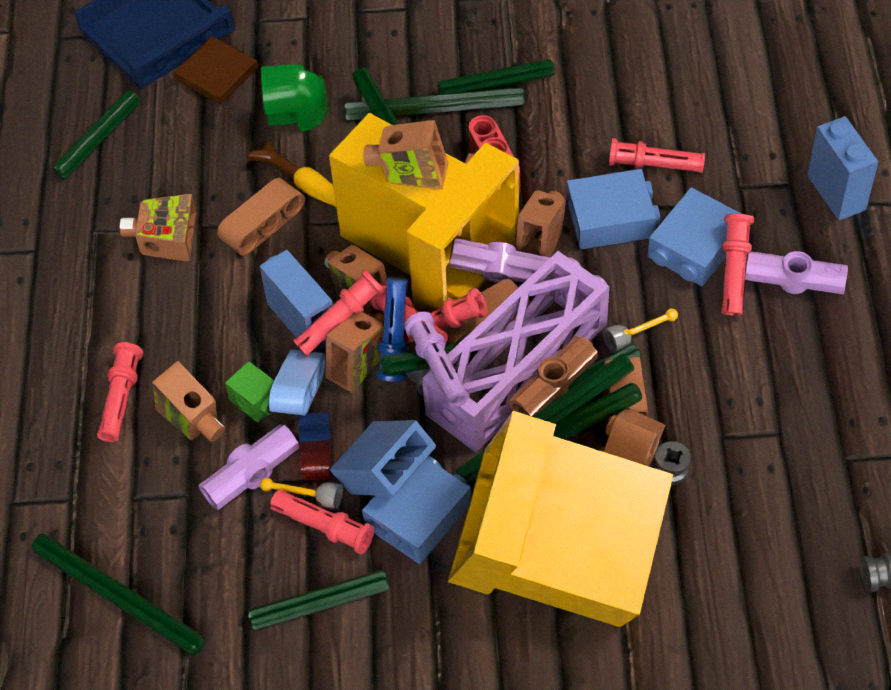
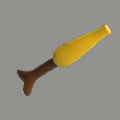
M272 141L265 143L261 150H253L248 154L247 158L249 161L274 165L292 177L294 185L300 191L336 207L333 184L311 167L299 168L280 156L275 151Z

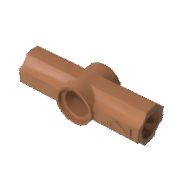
M575 336L554 357L542 360L539 364L538 372L508 400V406L512 411L533 416L568 392L569 385L598 358V351L593 347L592 342L583 336Z

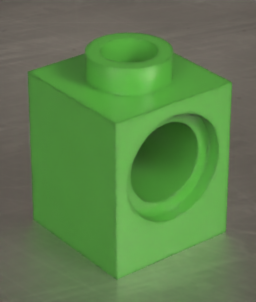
M248 361L225 382L229 401L257 423L266 415L273 413L269 408V399L274 380Z

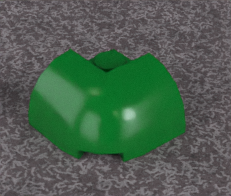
M289 64L261 67L263 103L269 126L298 124L300 133L311 130L321 124L328 111L326 85L322 75L317 76L315 73L304 70V65Z

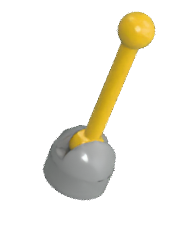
M672 308L668 309L664 315L631 329L620 324L608 327L603 330L604 342L610 352L614 353L629 345L632 335L667 320L670 322L675 321L678 318V312Z
M264 478L260 482V488L265 492L272 489H282L285 492L315 497L319 507L325 510L336 512L342 503L343 486L339 483H323L316 490L274 483L270 478Z

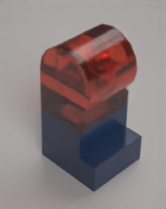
M329 412L311 413L305 416L298 415L303 481L331 479L332 427Z

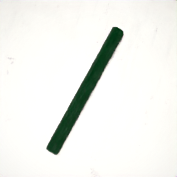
M518 87L385 99L394 116L522 106L525 96L523 88ZM366 101L345 103V117L349 121L361 120L368 113L373 114Z
M620 354L532 417L557 425L634 371L633 363L627 355ZM484 451L456 470V474L463 477L469 486L477 479Z
M39 534L32 542L31 547L36 554L191 655H197L204 647L205 640L202 635L46 534Z

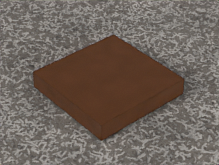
M212 36L174 72L175 79L221 105L259 67L257 60Z

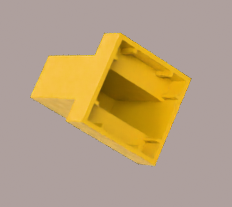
M368 113L329 155L340 236L411 275L413 308L418 312L426 311L431 313L441 308L444 301L461 298L467 295L469 290L473 288L479 289L486 281L482 274L449 267L454 238L486 245L491 242H504L513 246L516 245L519 215V160L485 142L467 164L446 154L448 167L443 189L391 184L387 181L382 165L365 164L364 148L366 145H379L383 129L392 124Z
M513 411L484 450L448 582L487 595L496 588L614 626L621 627L640 615L673 474L555 437L553 434L556 424Z

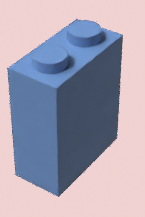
M846 116L817 126L807 176L838 221L865 211L877 170L878 160Z
M642 169L567 181L566 201L580 250L649 239L654 233L656 224H660V212L657 205H652V185L650 181H645Z
M691 187L649 237L648 257L657 265L665 266L680 274L683 279L693 281L703 287L726 258V253L722 249V243L726 242L727 223L724 222V216L741 213Z
M288 250L283 251L277 256L270 257L259 266L267 304L296 338L333 305L330 297ZM326 339L321 344H319L312 352H317L318 350L325 347Z
M416 420L373 421L330 468V471L352 495L394 496L437 445Z
M428 456L394 496L375 495L362 510L364 525L366 523L372 524L375 527L374 534L418 564H421L469 508L471 487L463 477L457 474L451 475L442 469L441 465L434 458Z

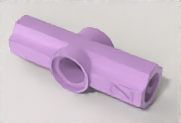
M454 238L449 267L482 274L486 280L496 283L505 279L524 283L550 258L516 251L513 245L504 242H491L486 245Z
M750 251L745 280L780 285L783 290L791 294H799L806 289L844 294L848 265L814 261L809 255L801 251H793L786 256Z
M279 424L253 445L243 444L237 447L229 455L225 466L199 484L200 491L213 508L219 510L245 489L253 490L259 488L261 480L269 478L274 467L300 448L299 443L285 425Z

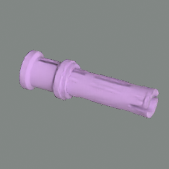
M426 311L418 312L406 320L404 329L408 335L413 337L416 343L415 351L417 355L426 359L448 405L453 408L459 407L467 402L469 394L465 390L444 350L446 342L444 337L437 333L433 325L434 318L432 314Z

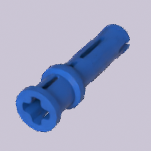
M388 277L386 278L383 340H380L377 346V350L380 351V368L376 371V378L383 381L397 382L405 380L406 373L397 375L383 374L381 371V359L387 355L406 353L408 351V346L403 341L408 279Z

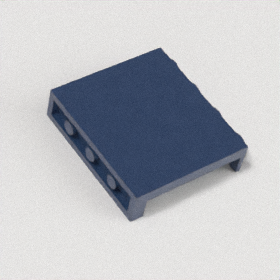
M93 0L74 12L80 33L140 90L183 64L210 37L213 36L221 40L235 31L231 10L224 4L216 8L208 0Z

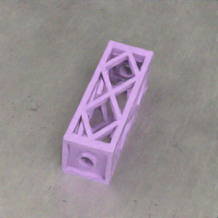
M557 251L447 354L455 371L458 368L457 375L469 396L470 393L493 388L478 403L469 398L463 405L453 408L448 405L432 370H430L422 378L425 415L476 453L499 431L513 412L508 406V400L538 372L539 364L542 360L554 357L561 350L558 349L563 341V348L575 336H583L591 341L607 325L610 286L600 276L592 275L582 268L575 259L568 258ZM536 295L527 308L529 296ZM554 302L565 309L540 316ZM517 312L516 320L510 322ZM581 325L576 334L573 336L574 328ZM551 331L524 357L527 337ZM511 344L507 364L484 370ZM478 350L468 365L470 352ZM523 381V383L517 390L518 383ZM507 396L506 405L500 406Z

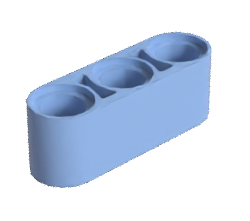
M291 349L271 387L269 399L271 412L303 416L307 414L324 376V353L311 352L307 356L301 350Z

